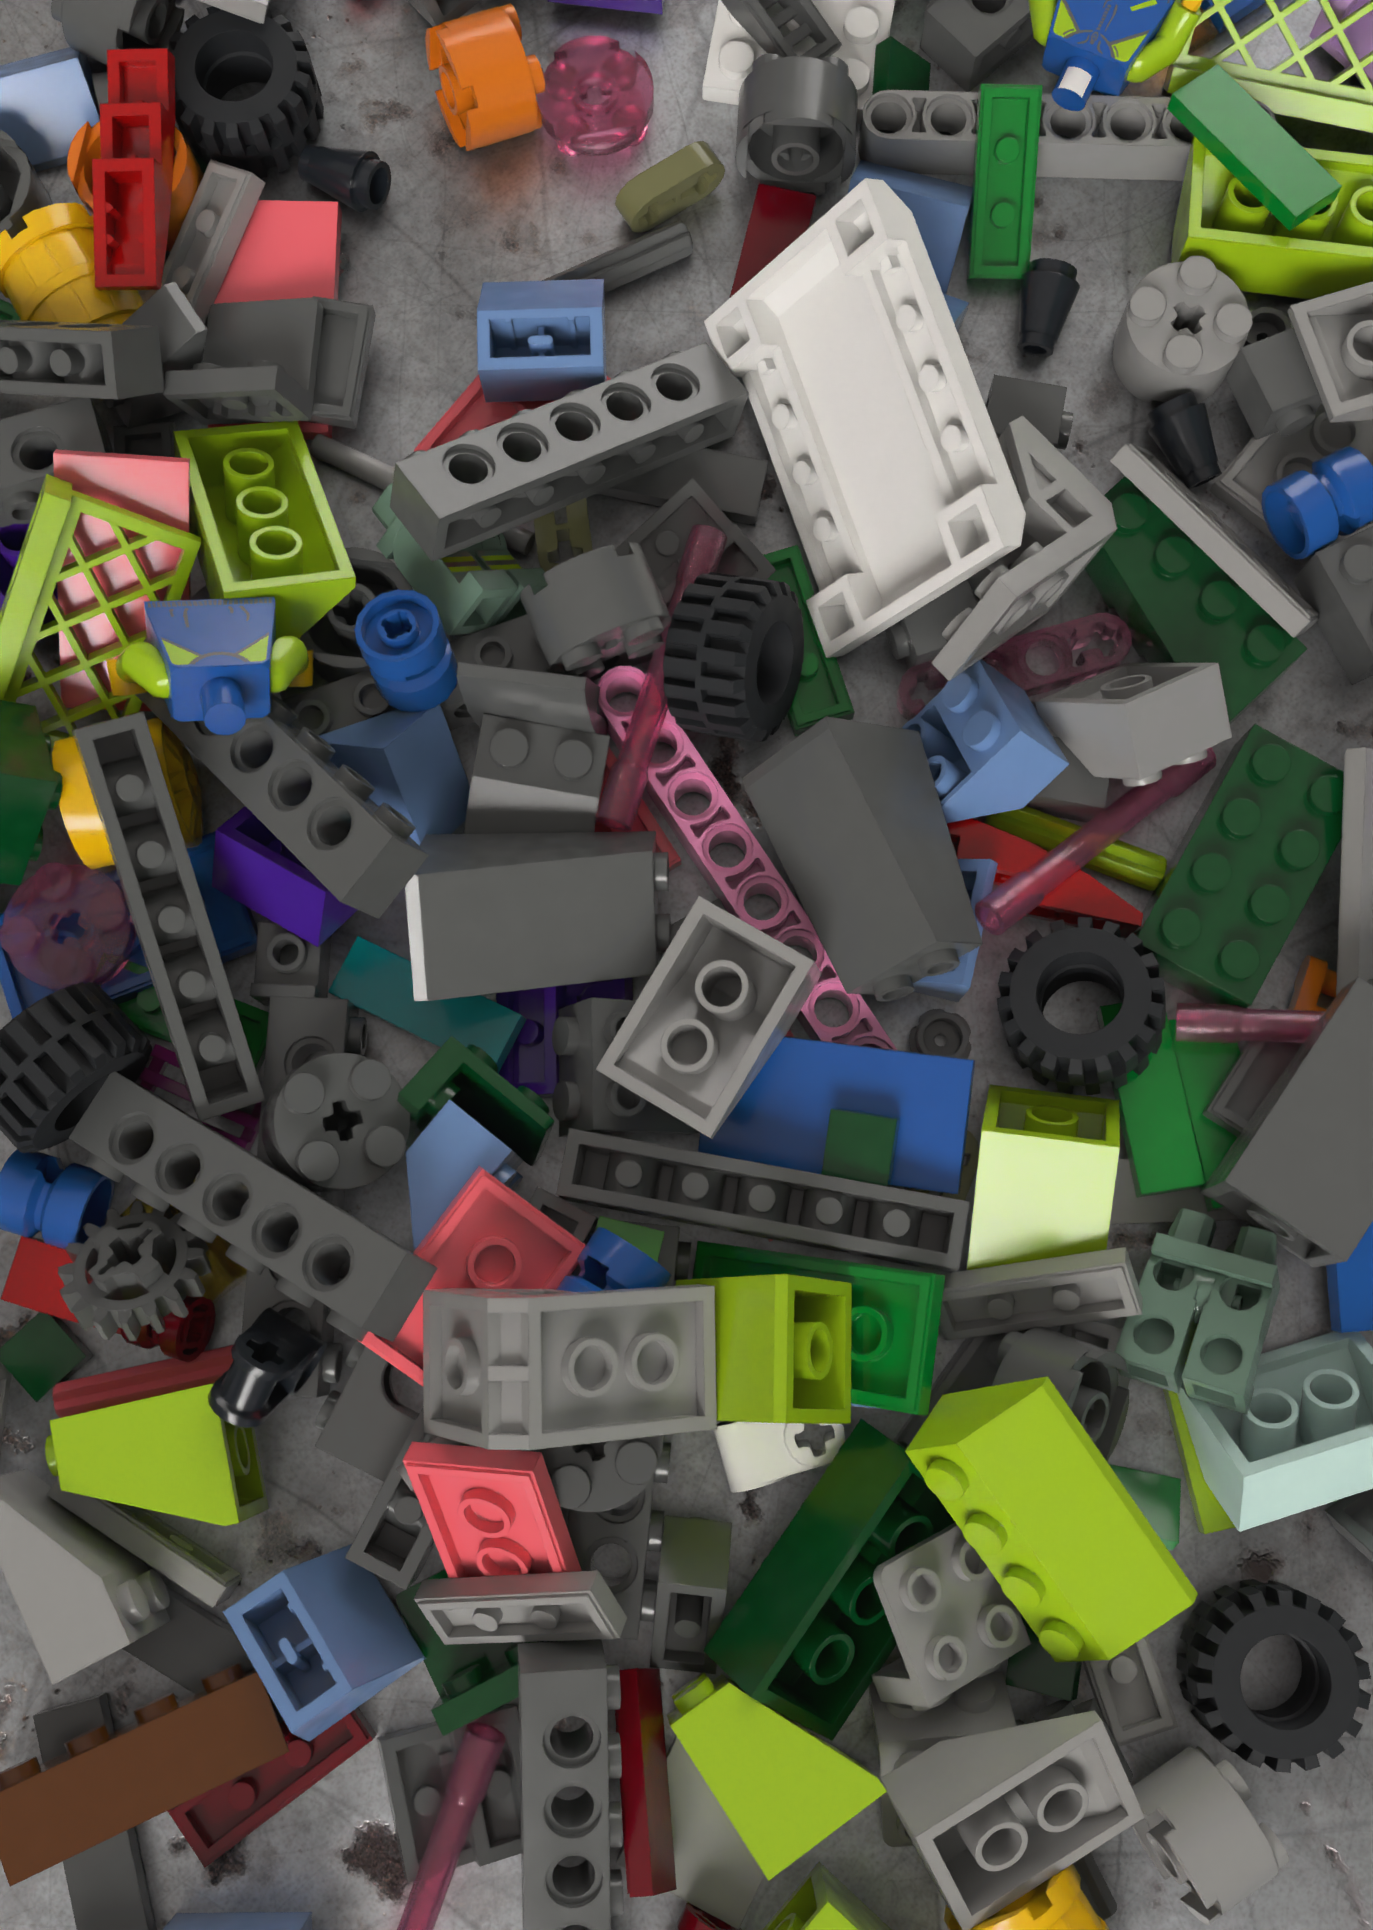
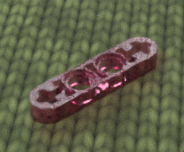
M1095 613L1012 637L983 657L982 660L1024 689L1027 696L1030 697L1082 682L1119 666L1130 651L1132 644L1131 631L1127 624L1118 616L1109 613ZM1094 632H1098L1102 640L1112 639L1115 644L1109 651L1108 656L1104 657L1099 648L1089 649L1080 652L1075 661L1077 667L1073 666L1072 650L1087 646ZM1067 639L1071 640V646L1068 643ZM1034 647L1049 648L1058 657L1059 669L1051 675L1036 674L1026 663V653ZM933 660L909 668L901 678L896 694V703L901 715L908 721L913 719L926 706L922 699L912 700L910 697L915 692L917 682H924L928 690L943 688L948 682L932 664Z

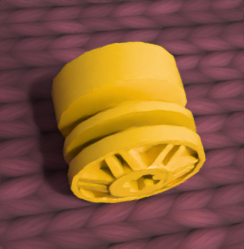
M158 717L147 720V724L186 848L198 846L202 843L203 818L201 809L202 796L196 768L184 743ZM74 736L59 739L54 742L52 765L54 771L61 773L62 792L59 807L73 847L83 864L91 870L115 865Z

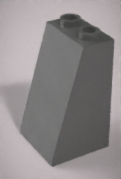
M826 716L742 778L745 790L847 994L875 995L876 1000L881 1002L905 997L914 991L913 983L926 976H936L954 970L960 965L959 957L983 944L919 731Z
M656 831L426 834L420 847L429 857L405 885L414 1001H433L652 975L657 967L660 952H666L671 943L670 913H658V891H669L668 852H656Z
M1357 977L1340 990L1200 1191V1193L1213 1199L1248 1225L1275 1233L1277 1235V1243L1312 1267L1347 1262L1373 1222V979H1369L1366 982Z

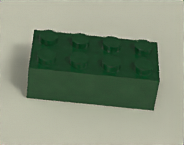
M1254 724L1233 746L1169 862L1162 882L1153 891L1142 911L1141 927L1133 933L1143 941L1144 954L1153 953L1159 964L1160 978H1164V981L1218 1011L1230 1010L1231 1016L1252 1005L1342 838L1344 772L1257 724Z
M861 1418L703 1650L751 1698L831 1741L834 1740L873 1681L871 1675L881 1669L897 1645L873 1581L876 1567L955 1523L936 1494L928 1488L923 1476L908 1457L905 1449Z

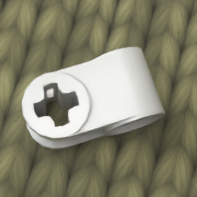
M736 1421L717 1423V1429H714V1434L730 1492L736 1493L760 1488L780 1481L789 1475L831 1463L845 1442L844 1426L842 1424H820V1426L832 1425L833 1431L824 1434L823 1441L825 1446L819 1449H812L808 1439L797 1440L795 1434L804 1431V1423Z

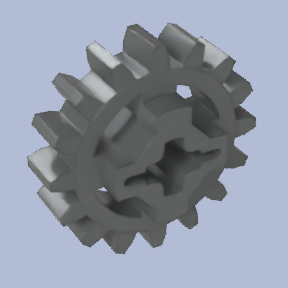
M135 1201L130 1209V1215L120 1217L119 1213L114 1208L107 1210L106 1218L108 1223L101 1228L94 1224L86 1223L83 1229L88 1240L84 1244L68 1243L65 1249L73 1263L58 1267V1274L65 1285L59 1291L69 1310L75 1315L80 1326L85 1331L95 1326L102 1339L109 1340L117 1332L118 1328H122L129 1341H136L140 1334L141 1326L151 1324L152 1328L160 1334L165 1331L163 1317L171 1312L182 1318L189 1314L183 1300L187 1296L201 1297L204 1295L206 1290L199 1276L211 1273L212 1266L205 1253L209 1250L206 1241L177 1224L183 1212L173 1216L170 1208L165 1213L154 1208L152 1213H147L142 1202Z

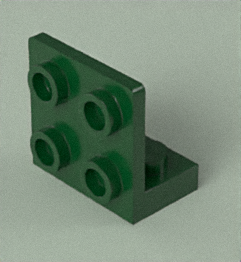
M453 1036L442 1045L398 1093L397 1101L410 1113V1129L406 1143L408 1147L414 1143L450 1099L530 1166H533L541 1157L554 1125V1120L548 1115L550 1112L549 1107L539 1095L525 1086H519L516 1089L497 1073L499 1070L497 1064L485 1051L473 1044L465 1047Z
M443 1569L426 1579L448 1578L446 1570ZM420 1581L401 1591L396 1596V1603L409 1631L426 1657L423 1661L440 1696L431 1711L442 1735L445 1736L518 1697V1644L536 1642L444 1645L414 1600L422 1583Z

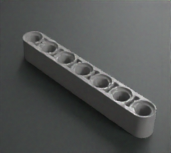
M884 90L870 96L863 108L858 141L859 158L875 164L918 174L973 175L978 92ZM1042 94L1036 177L1184 181L1190 146L1194 135L1167 109L1171 97L1090 95L1083 110L1070 111L1059 106L1053 100L1052 94ZM1256 101L1276 121L1275 115L1270 108L1260 101ZM878 130H889V131H892V132H894V133H892V134H886V133H881V132L878 131ZM940 131H945V132H949V133H951V134H953V135L947 136V135L940 134L939 132H940ZM1058 134L1066 135L1071 139L1061 138ZM1117 136L1125 137V138H1127L1128 140L1120 139V138L1117 137Z

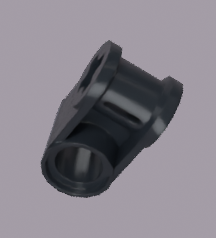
M268 1307L258 1316L251 1327L237 1337L231 1349L234 1360L229 1370L216 1380L208 1394V1404L221 1419L235 1426L250 1428L263 1424L290 1395L294 1396L304 1386L320 1362L327 1343Z

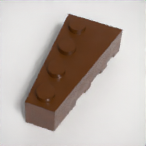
M240 1661L202 1678L201 1683L204 1691L177 1703L174 1692L134 1710L133 1713L136 1721L109 1733L106 1724H103L65 1742L64 1745L67 1752L40 1765L37 1757L34 1756L0 1772V1860L9 1886L11 1887L288 1753V1744L268 1691L255 1668L244 1672Z

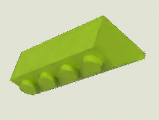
M1194 136L1190 146L1173 230L1171 263L1184 261L1191 256H1203L1210 259L1215 264L1216 269L1232 279L1243 292L1314 299L1372 282L1373 155L1304 148L1342 187L1335 201L1289 231Z
M298 421L173 431L175 457L190 458V533L201 537V545L197 557L210 599L274 597L276 607V640L282 636L300 638L356 587V576Z
M1048 1376L941 1396L905 1452L923 1476L928 1488L936 1494L963 1532L966 1541L976 1550L1001 1585L1004 1594L1013 1602L1038 1637L1041 1646L1051 1655L1055 1662L1111 1660L1194 1604L1198 1595L1197 1591Z

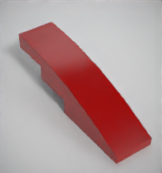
M168 48L107 50L108 103L100 104L101 159H92L95 288L99 291L159 290L162 283L168 241L173 183L175 57Z
M973 818L947 823L957 859H991L998 863L993 885L1009 888L1004 912L1050 922L1063 919L1065 925L1078 927V917H1092L1093 928L1100 930L1103 929L1107 920L1120 925L1121 937L1127 938L1141 927L1142 912L1089 874L1037 845Z

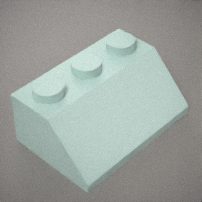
M1333 1331L1262 1353L1253 1383L1254 1392L1248 1415L1188 1397L1182 1382L1180 1392L1177 1395L1204 1480L1239 1532L1373 1489V1348L1360 1332L1340 1333Z

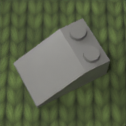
M1373 281L1291 305L1287 312L1330 423L1373 420Z
M698 896L596 1070L713 1139L789 1031L822 973L815 961Z
M27 1468L0 1475V1568L51 1684L54 1685L171 1621L165 1609L169 1607L170 1599L162 1578L154 1569L148 1570L143 1560L47 1496L46 1494L51 1486Z
M1095 1710L939 1741L880 1778L929 1876L962 1930H970L1145 1817L1104 1723Z

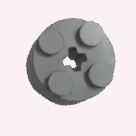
M1191 256L1181 262L1165 264L1148 273L1134 288L1114 337V349L1112 351L1113 366L1123 386L1136 398L1152 404L1153 400L1165 403L1188 392L1194 393L1198 404L1212 396L1227 376L1240 348L1244 346L1253 324L1252 314L1248 309L1243 293L1232 279L1216 269L1215 264L1203 256Z
M1187 1747L1132 1786L1145 1816L1131 1826L1135 1835L1165 1880L1172 1876L1177 1883L1187 1886L1190 1892L1180 1898V1900L1198 1920L1206 1925L1214 1922L1277 1876L1278 1869L1289 1862L1288 1853L1275 1833L1265 1823L1258 1825L1244 1802L1251 1798V1792L1242 1776L1226 1759L1215 1765L1210 1756L1201 1747Z

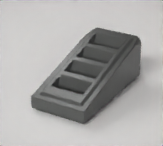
M721 0L730 14L767 54L772 53L782 57L797 56L792 47L808 36L817 44L801 56L821 59L833 55L842 46V43L811 0ZM778 2L784 10L770 18L766 10ZM794 19L800 27L784 37L779 29Z

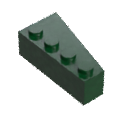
M1124 476L1104 495L1112 503L1117 530L1089 562L1085 570L1109 609L1115 608L1129 631L1127 638L1139 657L1144 655L1148 663H1219L1229 723L1232 724L1283 676L1308 648L1282 628L1142 491Z

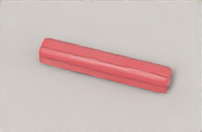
M233 1345L203 1351L196 1359L189 1362L171 1358L57 1383L53 1387L52 1392L55 1412L58 1417L62 1418L215 1383L216 1380L229 1370L234 1360L231 1353Z

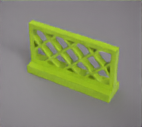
M1211 0L1213 5L1201 12L1202 15L1196 26L1218 12L1233 43L1212 58L1188 54L1194 33L1193 30L1180 55L1174 63L1169 65L1163 88L1168 93H1174L1218 64L1255 101L1265 104L1275 114L1373 133V87L1363 70L1365 66L1373 62V51L1358 60L1343 31L1373 10V0H1370L1340 22L1328 0H1318L1331 28L1300 49L1283 18L1309 0H1294L1280 11L1274 0H1264L1272 16L1241 38L1224 8L1233 0ZM1274 24H1277L1292 54L1270 69L1256 67L1245 44ZM1336 35L1351 65L1328 81L1316 79L1304 56ZM1238 50L1246 65L1224 61V59ZM1297 62L1304 76L1282 71ZM1356 74L1362 87L1341 84V82Z
M46 474L0 610V700L16 702L18 697L43 688L57 712V715L40 722L43 733H47L50 736L51 748H53L55 741L73 736L72 730L77 729L74 721L104 708L108 711L111 719L139 712L142 701L136 695L114 696L112 692H108L94 665L106 661V659L120 655L130 644L144 642L146 639V630L129 637L114 608L144 595H147L150 601H161L156 590L168 586L163 601L180 600L199 551L201 537L72 490V483ZM82 512L109 522L119 543L86 557L74 536L80 513ZM123 528L139 533V535L128 539ZM157 540L182 549L175 569L152 579H149L134 551ZM68 548H70L76 561L63 566ZM126 554L140 584L107 597L92 568ZM83 572L98 602L65 615L53 593L56 583ZM49 606L55 620L43 624ZM105 612L120 641L87 654L72 626ZM62 630L78 659L45 672L33 651L36 641ZM28 665H30L35 677L23 681ZM85 670L99 697L67 710L52 683ZM127 699L123 712L120 714L115 704ZM65 726L68 733L56 729Z

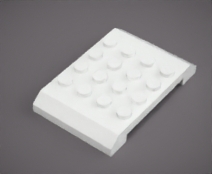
M865 178L704 321L716 355L735 377H742L744 386L749 392L748 397L820 591L806 600V604L826 658L844 656L1020 547L1026 512L913 213L884 180Z

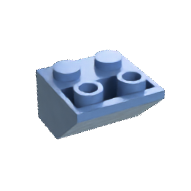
M604 279L483 282L477 307V363L486 402L558 400L573 390H584L607 381Z
M982 659L948 681L944 688L913 719L909 720L902 727L903 729L915 730L920 733L946 823L1022 809L1069 765V762L1042 718L1038 715L1024 689Z
M450 1099L406 1151L414 1250L478 1166H481L513 1191L523 1178L516 1170L524 1160Z
M352 1544L281 1571L223 1611L290 1732L309 1742L426 1659L377 1576L345 1558Z

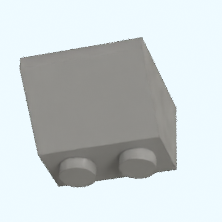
M1124 663L1035 702L1038 715L1094 777L1122 779L1123 785L1129 787L1147 785L1162 778L1161 770L1172 765H1184L1200 761L1208 756V748L1232 737L1219 663Z

